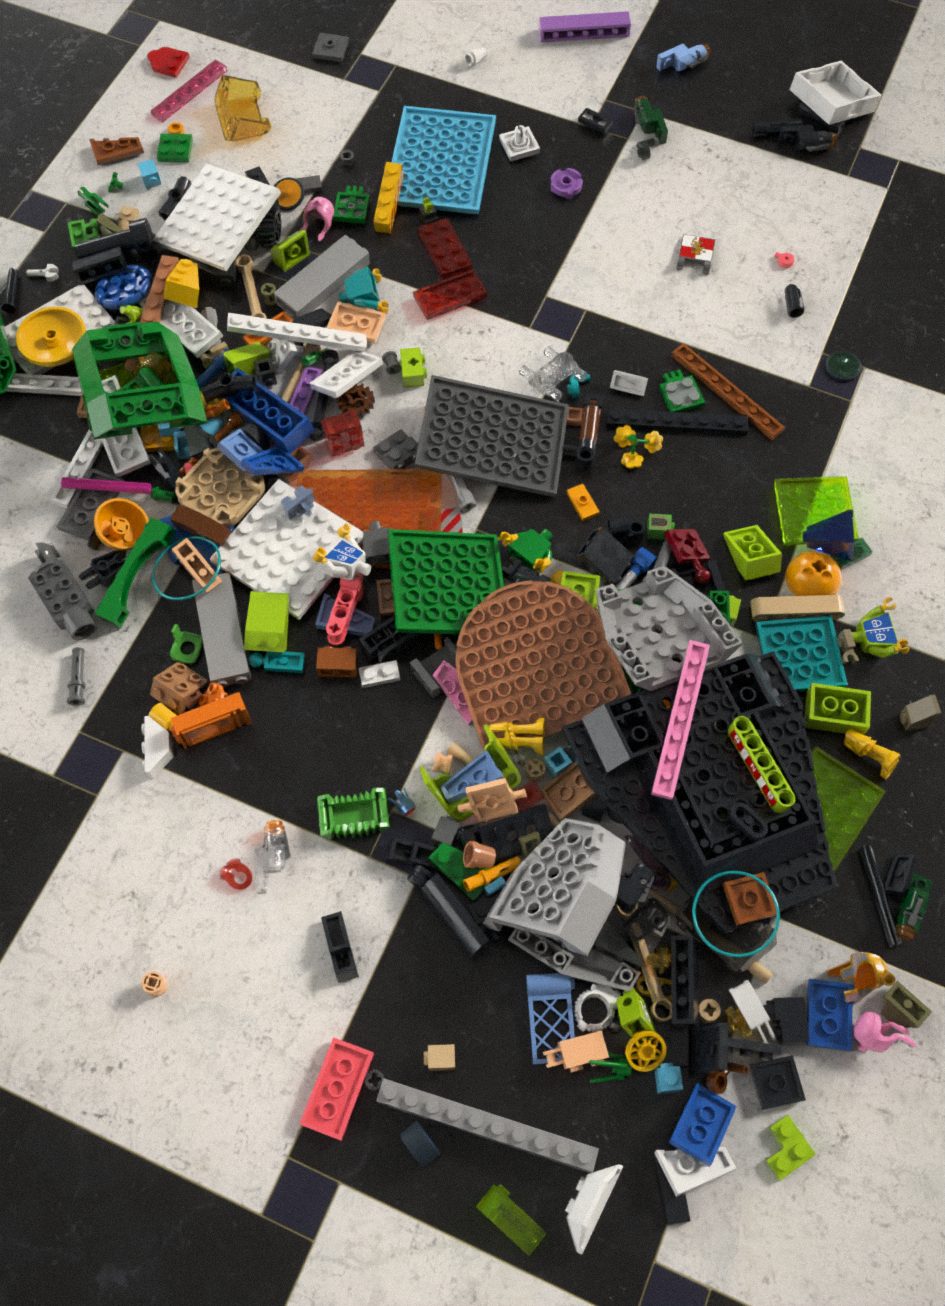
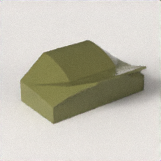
M102 213L98 215V218H95L100 224L101 237L124 231Z
M896 981L883 996L884 1004L881 1015L888 1021L905 1028H919L932 1013L928 1007L899 981Z

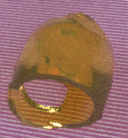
M154 352L147 356L138 357L140 362L133 370L134 377L136 378L140 367H150L163 382L169 374L170 367L169 361L165 356Z

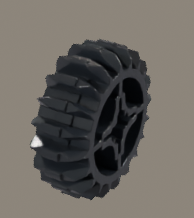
M277 204L272 205L258 225V239L262 248L271 249L280 242L282 220L281 210Z

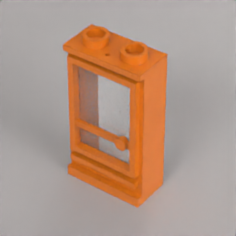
M238 692L172 717L173 725L170 726V729L177 743L182 744L184 749H187V746L196 745L237 729V726L242 727V724L246 723L249 725L252 722Z

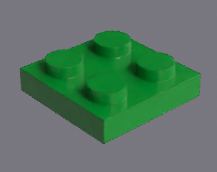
M160 134L157 161L189 162L193 142L192 134Z

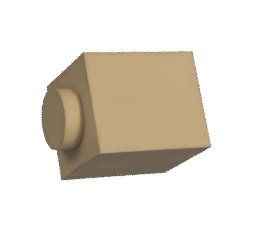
M454 1044L428 1045V1051H424V1065H428L429 1071L455 1070Z

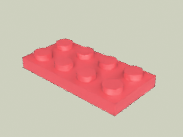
M333 1037L300 1125L342 1141L365 1076L372 1062L374 1052Z

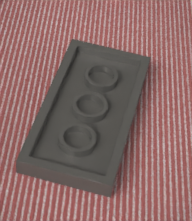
M92 468L85 478L124 481L121 478ZM79 489L57 524L58 530L89 541L95 532L94 516L98 507L107 500L117 498L120 492Z

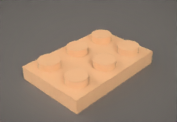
M337 302L326 328L366 334L367 342L375 344L386 319V313Z

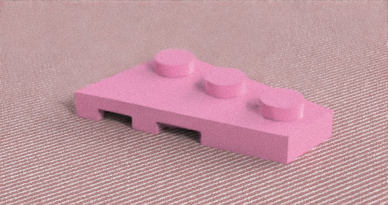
M443 660L432 677L469 725L472 722V717L459 683L457 670Z

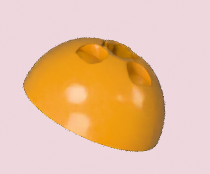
M115 498L105 501L98 507L94 516V529L97 537L107 547L114 550L129 551L133 549L135 541L141 536L144 526L149 522V519L143 509L136 503L127 499Z
M807 551L797 555L789 563L785 572V580L788 588L795 596L836 595L841 585V571L837 562L828 554L820 551Z

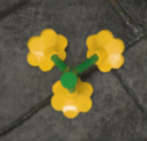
M630 426L618 427L614 441L623 448L631 445V451L623 455L621 463L629 469L641 467L643 457L635 452V445L637 443H644V447L650 453H655L661 450L663 437L657 431H652L651 434L648 433L645 436V440L637 439L635 431L631 430Z

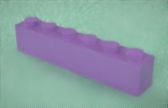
M629 11L539 17L540 42L630 36L631 21Z

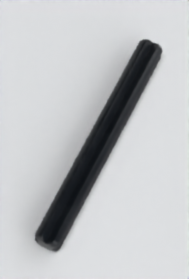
M863 846L859 851L890 947H898L902 942L872 847Z

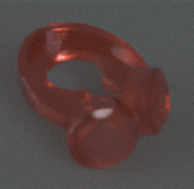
M239 858L229 860L226 866H223L220 871V879L226 880L234 889L244 890L252 883V873L246 865L241 863ZM234 868L237 872L245 873L246 881L243 884L236 883L234 875L230 872L231 869Z

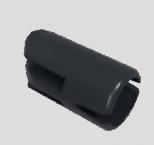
M789 284L785 288L787 313L792 318L800 317L805 311L802 293L796 285Z

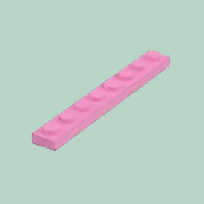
M693 640L689 641L651 795L669 800L673 799L710 647L708 644Z

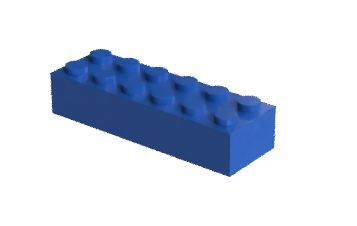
M237 368L231 375L234 377L247 374ZM257 381L256 390L238 392L232 397L224 395L217 398L218 401L225 398L230 405L229 411L237 413L244 422L254 423L261 427L270 441L277 446H281L289 454L315 431L307 416Z

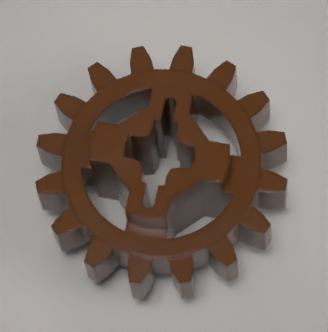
M363 383L360 386L355 384L337 398L338 409L342 410L343 415L348 413V418L352 415L355 416V419L358 418V415L364 417L365 412L370 414V409H374L375 397L373 391H370L369 386L364 388Z

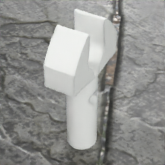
M47 264L46 269L26 271L29 277L45 276L47 282L58 279L57 273H60L58 267L53 264Z

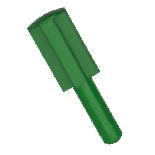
M328 348L317 353L314 351L302 357V365L308 367L320 360L319 357L322 356V353L328 350Z

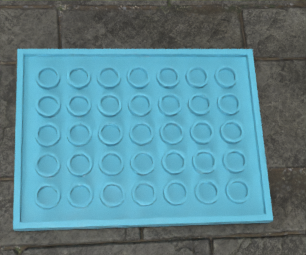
M404 106L391 162L402 164L404 172L397 206L419 208L424 206L423 199L429 197L430 203H433L435 210L479 215L496 115Z

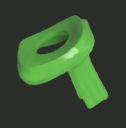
M175 624L171 630L175 640L170 651V657L178 662L193 664L196 662L202 649L203 638L198 634L181 632L178 625ZM192 642L195 645L194 652L189 655L182 654L180 650L182 644Z

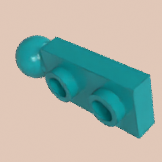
M266 651V656L263 657L262 654L254 652L249 656L248 662L255 668L264 664L265 671L303 673L305 653Z

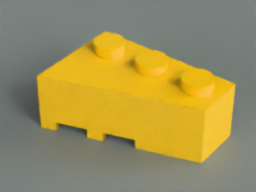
M181 259L166 279L164 299L197 308L199 296L198 264L188 259Z

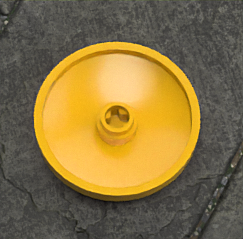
M46 307L31 313L21 322L16 333V344L22 356L32 364L44 367L59 366L74 359L72 348L87 329L82 318L76 312L64 307Z

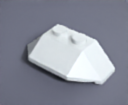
M620 1164L586 1175V1178L581 1176L576 1186V1190L579 1191L576 1199L571 1198L565 1209L568 1212L566 1219L576 1252L581 1255L623 1168Z

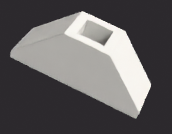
M144 716L145 723L142 724V734L145 735V742H142V752L145 754V760L142 761V771L146 773L149 779H152L173 758V739L169 732L152 718Z

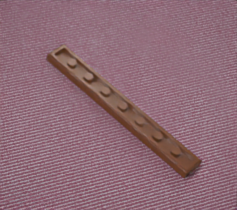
M683 343L672 351L671 356L738 413L742 416H748V421L769 439L774 440L784 431L785 427L686 344Z

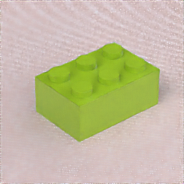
M811 683L806 691L805 728L844 734L848 730L854 729L865 735L870 728L871 691Z

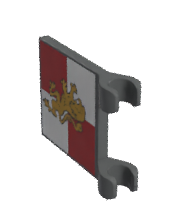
M683 234L676 269L683 270L684 261L686 260L703 263L702 273L709 274L715 239Z

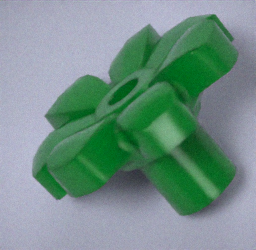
M116 172L112 174L111 183L108 185V192H112L115 187L119 189L123 187V183L118 181V173Z

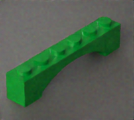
M152 517L145 524L141 536L135 541L131 553L127 555L124 565L117 572L114 582L107 589L102 602L97 606L95 614L100 619L121 629L130 613L127 610V599L132 582L143 564L154 553L163 547L167 548L176 534L170 525Z

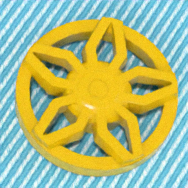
M636 1032L626 1046L625 1055L627 1061L637 1071L648 1072L654 1070L663 1062L666 1056V1044L656 1032ZM641 1038L642 1043L639 1044L638 1039ZM659 1041L661 1043V1051L656 1048ZM631 1059H638V1065L634 1064ZM651 1059L656 1060L654 1063L648 1065Z

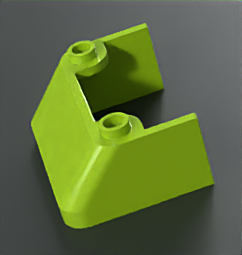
M486 724L483 727L490 742L485 746L484 752L488 750L491 753L504 778H506L509 788L512 790L520 784L521 776L503 745ZM423 766L419 768L426 787L450 817L461 822L474 814L471 810L462 813L458 811L457 805L468 803V797L453 803L446 800L440 786L451 778L450 775L441 774L433 779Z

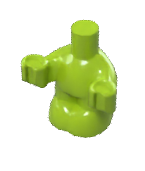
M127 305L126 307L121 306L119 310L130 319V322L126 323L128 324L140 322L144 308Z

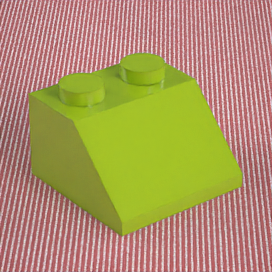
M305 230L293 233L270 249L272 261L284 272L310 255Z

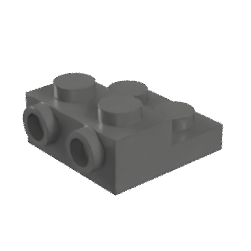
M400 429L375 445L373 451L395 475L398 472L404 471L407 466L415 462L418 443L412 436L409 438Z

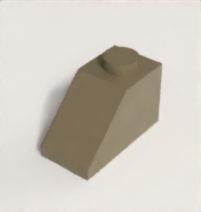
M930 695L904 707L900 713V721L906 731L928 728L941 714L936 696Z

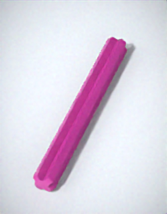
M62 477L61 479L63 488L150 494L152 489L150 483Z

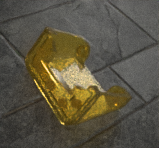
M227 75L221 76L215 94V107L226 141H237L265 135L271 130V122L266 117L262 119L257 101L261 97V89H259L257 81Z

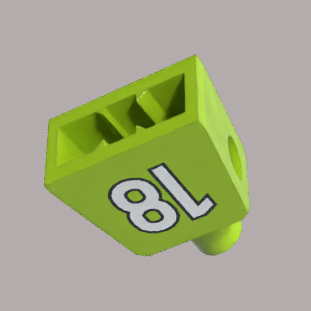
M632 987L630 992L623 990V996L616 1000L621 1026L631 1037L636 1032H656L646 1002L635 991V988ZM641 1038L638 1039L639 1044L642 1043Z

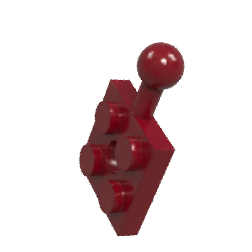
M667 529L664 536L678 563H692L696 570L695 578L697 582L702 584L708 582L710 573L708 570L703 569L700 563H707L710 560V556L696 530Z

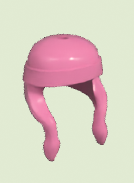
M316 197L307 204L304 210V226L300 231L307 230L310 213L324 220V229L318 235V241L320 242L331 226L334 207L326 198Z
M868 1011L861 1014L854 1026V1037L860 1042L857 1049L863 1053L867 1050L882 1053L897 1039L913 1047H916V1044L911 1038L900 1033L883 1036L890 1027L908 1036L910 1032L905 1027L889 1021L881 1024V1017L874 1012Z

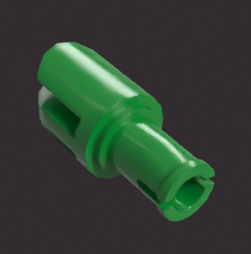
M85 187L79 188L83 193L78 190V195L85 200L86 207L97 217L100 213L94 209L95 207L103 213L106 211L99 203H102L107 208L109 207L96 193H90Z

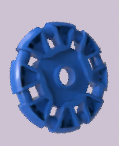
M127 265V270L100 279L95 288L96 301L101 306H104V308L110 310H119L121 306H134L150 292L153 282L152 275L142 266Z

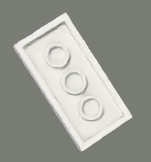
M353 351L310 382L311 389L338 398L383 364L382 358L362 351Z

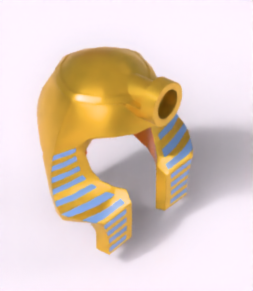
M867 952L854 953L850 955L851 959L827 970L828 976H841L842 980L854 979L855 989L843 992L846 1003L852 1001L860 1003L865 996L876 988H880L883 985L891 986L896 981L895 976L888 972L885 961L880 956Z

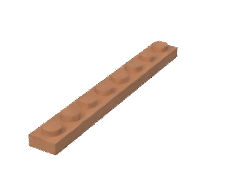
M162 255L140 319V324L149 322L160 323L167 299H164L165 282L179 263L178 257ZM148 357L143 365L138 358L127 359L124 367L125 370L138 373L141 368L146 366Z

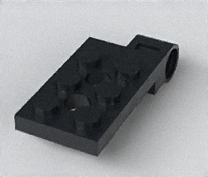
M543 803L489 822L482 821L463 826L457 830L463 851L469 841H476L479 844L494 848L496 852L494 864L523 854L518 838L528 835L526 828L529 825H536V831L540 835L541 842L553 831L546 804ZM510 831L517 832V837L513 841L507 840V834ZM532 842L525 844L527 850L532 847Z

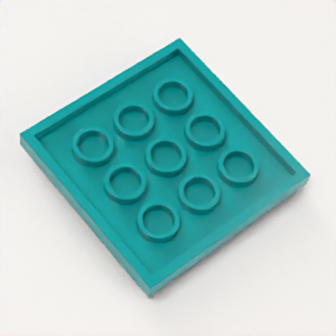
M832 615L756 622L755 627L761 656L773 651L775 652L796 692L807 691L811 683L847 687L848 684Z

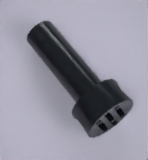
M142 218L129 222L128 230L76 243L75 248L79 259L118 246L121 247L122 252L136 249L138 254L142 255L156 251V244L152 240L154 235L148 220Z

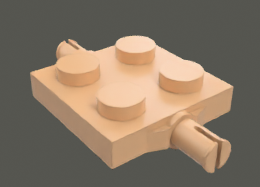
M506 778L466 787L469 802L457 805L459 813L471 810L476 815L478 822L518 813L515 800L527 797L525 789L512 791L508 786Z

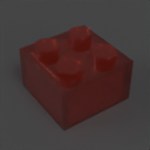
M355 409L320 420L324 441L331 457L340 456L346 452L364 447L362 426Z

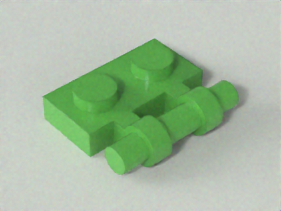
M84 219L68 222L73 251H76V243L101 237L99 234V224L96 219H91L90 223L85 224Z

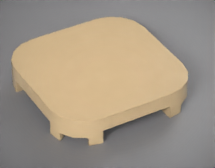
M207 448L203 451L204 456L182 479L178 477L175 482V492L181 505L200 512L223 526L230 528L237 524L261 498L265 491L264 478L262 475L253 476L247 470L242 471L218 448L211 450Z

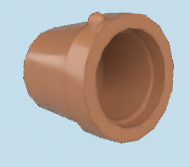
M469 841L463 853L464 866L471 869L492 868L496 857L495 849L479 844L476 841Z

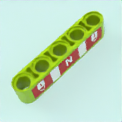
M745 716L735 718L728 728L729 737L773 811L776 813L786 812L795 802L793 791L751 721ZM736 726L741 727L743 731L738 730ZM747 744L752 745L754 749L749 748ZM758 762H761L764 767H761ZM768 779L772 780L775 786L771 785ZM779 798L784 799L786 804L781 803Z

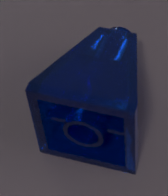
M847 510L807 526L806 532H803V543H807L808 548L853 561V510Z

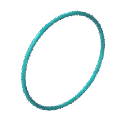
M200 536L185 537L173 542L164 549L154 564L152 571L154 588L161 596L170 600H186L199 595L213 583L218 575L221 565L220 551L211 540ZM186 538L188 540L201 539L212 544L218 555V566L213 578L204 588L190 596L179 598L167 596L158 589L155 582V570L161 557L171 547Z
M726 871L714 875L699 888L693 902V922L699 936L711 949L726 956L747 957L762 951L771 943L779 927L780 911L775 895L762 880L746 872ZM740 874L755 879L767 889L776 907L774 931L768 941L755 951L745 954H732L719 950L705 939L698 927L696 920L698 897L709 882L723 875Z

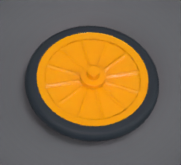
M291 177L283 178L274 185L281 192L278 197L281 210H293L302 203L305 195L304 187L297 179Z

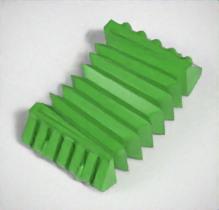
M373 788L370 794L366 791L365 795L360 793L359 797L355 794L353 798L347 795L346 799L342 795L340 799L337 795L334 799L329 794L318 796L317 809L320 836L333 839L336 834L339 839L342 834L346 839L348 834H350L354 839L356 834L362 837L363 833L368 836L370 830L375 834L377 829L383 832L390 828L385 788Z

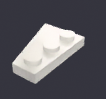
M719 1147L710 1167L680 1149L675 1151L656 1150L655 1152L676 1197L729 1174L736 1169L725 1147Z

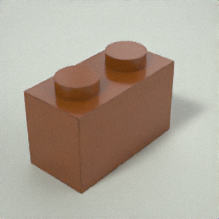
M332 646L318 648L316 664L318 676L357 677V649L349 646L343 648H334Z

